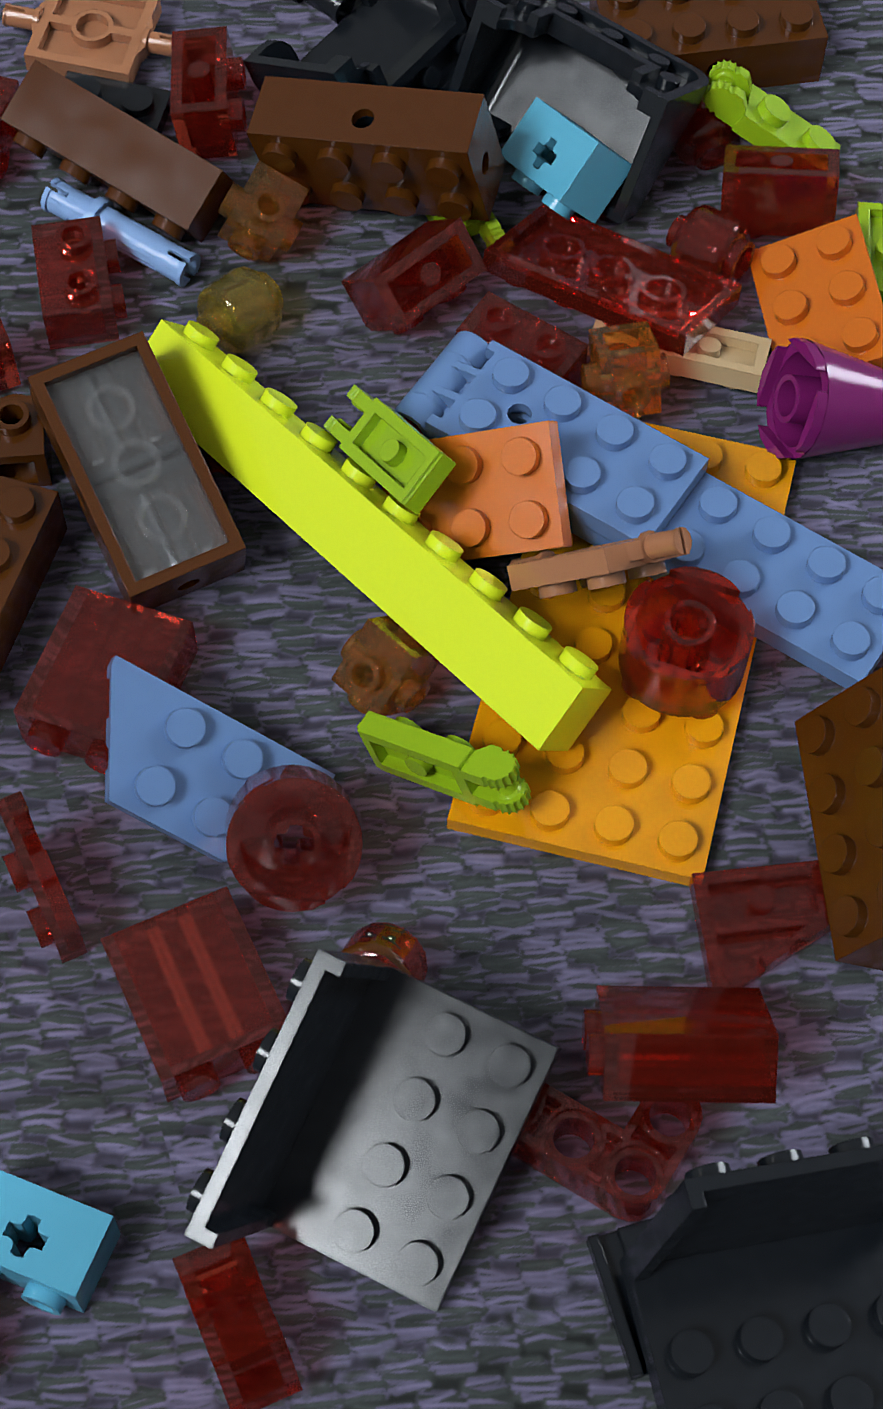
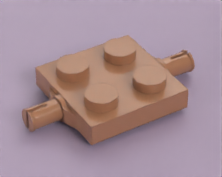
M44 0L36 9L6 3L2 12L3 26L32 31L31 39L24 52L26 69L29 70L34 60H37L64 77L67 71L133 83L141 63L150 53L180 60L185 45L184 36L154 31L162 13L160 0Z
M685 527L662 532L648 530L640 533L637 538L586 547L560 554H555L551 550H545L536 556L523 559L517 558V560L513 559L509 566H507L511 590L517 591L538 587L539 596L542 599L578 591L576 584L578 579L581 588L588 587V590H594L626 583L625 570L628 572L629 580L667 572L665 560L690 554L692 538Z

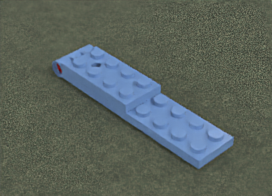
M458 332L394 409L427 439L548 420L557 421L571 533L596 546L637 538L640 533L648 530L662 532L685 527L692 538L690 554L665 560L667 572L648 577L846 689L870 675L882 659L883 570L706 473L709 458L500 343L492 340L488 344L472 332Z

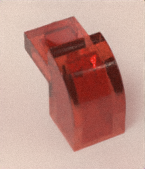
M245 1237L213 1249L203 1245L173 1258V1263L229 1409H262L302 1391L303 1389L288 1346L268 1302Z

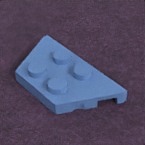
M116 655L111 658L107 666V679H110L109 718L106 719L108 768L105 770V803L207 857L222 863L229 860L332 783L335 774L121 657Z

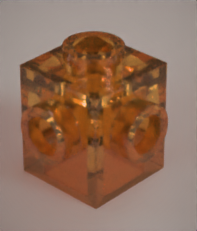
M259 160L243 187L233 182L217 211V213L226 217L217 236L226 240L229 248L237 255L248 260L256 261L259 259L268 263L278 248L287 253L298 236L303 222L295 218L309 189Z
M642 321L588 329L590 363L581 364L582 389L636 419L642 415L661 413V389L669 388L670 372L666 354L664 352L660 353V348L648 322Z
M388 615L368 618L363 628L356 631L344 644L340 654L343 660L331 680L348 694L347 699L349 703L365 715L369 710L384 716L402 712L409 713L417 708L429 693L431 685L428 679L439 661Z

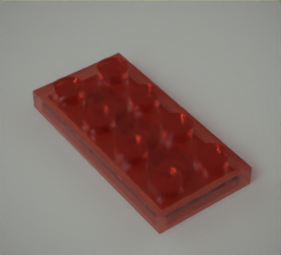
M544 203L486 248L483 256L482 270L504 279L508 284L530 290L553 300L561 307L577 310L602 321L612 329L626 331L653 343L661 350L675 352L682 356L738 305L742 284L575 215H572L570 220H567Z

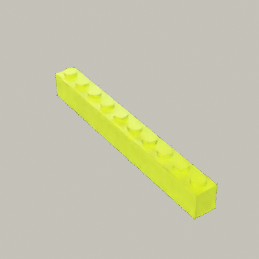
M161 319L148 343L196 443L538 751H569L612 691L609 686L595 675L598 671L596 663L576 648L571 646L562 647L549 635L553 628L548 621L533 610L526 607L518 608L504 596L508 590L504 583L483 569L476 568L474 570L460 558L464 551L459 544L439 531L432 530L430 532L417 521L421 513L417 515L391 494L387 495L375 484L377 481L350 457L346 459L334 449L338 441L333 435L314 423L306 422L305 424L294 414L298 407L290 398L273 388L267 387L265 389L255 380L258 372L252 365L238 356L229 353L226 355L216 346L220 339L215 333L192 320H189L187 325L184 326Z

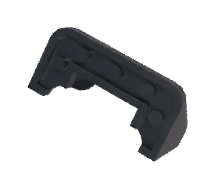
M361 0L362 3L300 61L290 44L279 40H268L256 48L243 62L259 91L265 76L448 91L478 0Z
M478 0L448 91L484 94L498 139L504 136L507 138L511 136L535 98L538 97L631 163L632 166L627 177L598 218L608 223L622 224L632 219L643 204L700 106L709 85V78L695 66L575 0Z

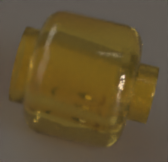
M245 266L234 268L201 290L197 298L198 316L196 322L218 336L220 340L217 345L223 350L234 354L247 352L273 335L280 327L282 309L284 308L283 296L276 282L268 274Z

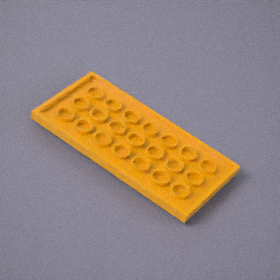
M643 422L709 458L706 473L784 515L797 459H778L776 455L767 452L766 448ZM571 533L573 546L549 550L555 554H560L594 545ZM545 550L522 553L521 559L536 556ZM625 570L626 583L594 590H588V587L581 588L578 579L576 580L578 591L540 599L538 587L512 591L509 601L518 608L526 607L533 610L548 621L553 628L549 635L562 647L571 646L592 659L598 666V671L595 675L609 686L612 691L569 751H538L481 699L469 743L476 750L492 744L501 747L504 752L508 750L510 754L513 753L520 765L519 771L521 774L519 775L521 778H525L528 783L532 798L528 801L529 805L524 806V810L520 809L517 813L512 812L509 815L508 812L494 811L479 804L475 806L453 797L447 817V829L701 889L757 638L650 577L629 580L627 570Z

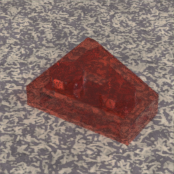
M21 791L0 799V816L13 852L2 856L17 893L30 888L38 907L28 910L26 913L41 948L54 944L62 963L88 953L79 926L46 849L44 850L34 828L29 809Z
M818 860L692 873L689 887L710 1003L722 1002L830 932Z

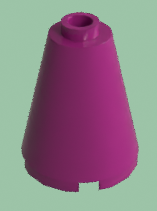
M794 337L788 339L791 344L787 347L777 346L771 352L762 371L757 392V406L766 407L767 426L758 425V429L767 452L776 455L778 459L795 460L883 445V368L805 338Z

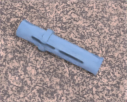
M59 177L50 181L51 186L58 189V193L47 186L44 189L40 202L42 210L52 213L79 228L81 236L88 241L96 242L100 240L174 281L181 288H184L190 281V278L184 276L185 272L192 276L198 272L201 263L199 254L183 248L118 212L113 206L114 203L102 196L93 198Z

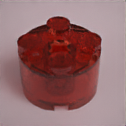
M683 566L670 569L669 575L657 578L651 582V577L639 584L631 594L624 614L618 652V665L623 689L630 697L639 700L647 707L662 714L676 717H693L703 720L717 714L720 707L725 705L738 691L743 681L755 635V619L751 608L748 611L746 605L739 597L740 590L730 580L707 569Z
M281 765L250 776L234 796L226 816L225 841L228 864L241 886L249 895L266 907L285 912L312 910L326 903V900L333 897L342 888L344 889L354 878L362 856L363 841L361 827L353 805L343 787L330 776L317 769L302 765ZM290 825H300L303 835L309 837L298 839L295 849L284 848L282 837L277 835L287 833Z

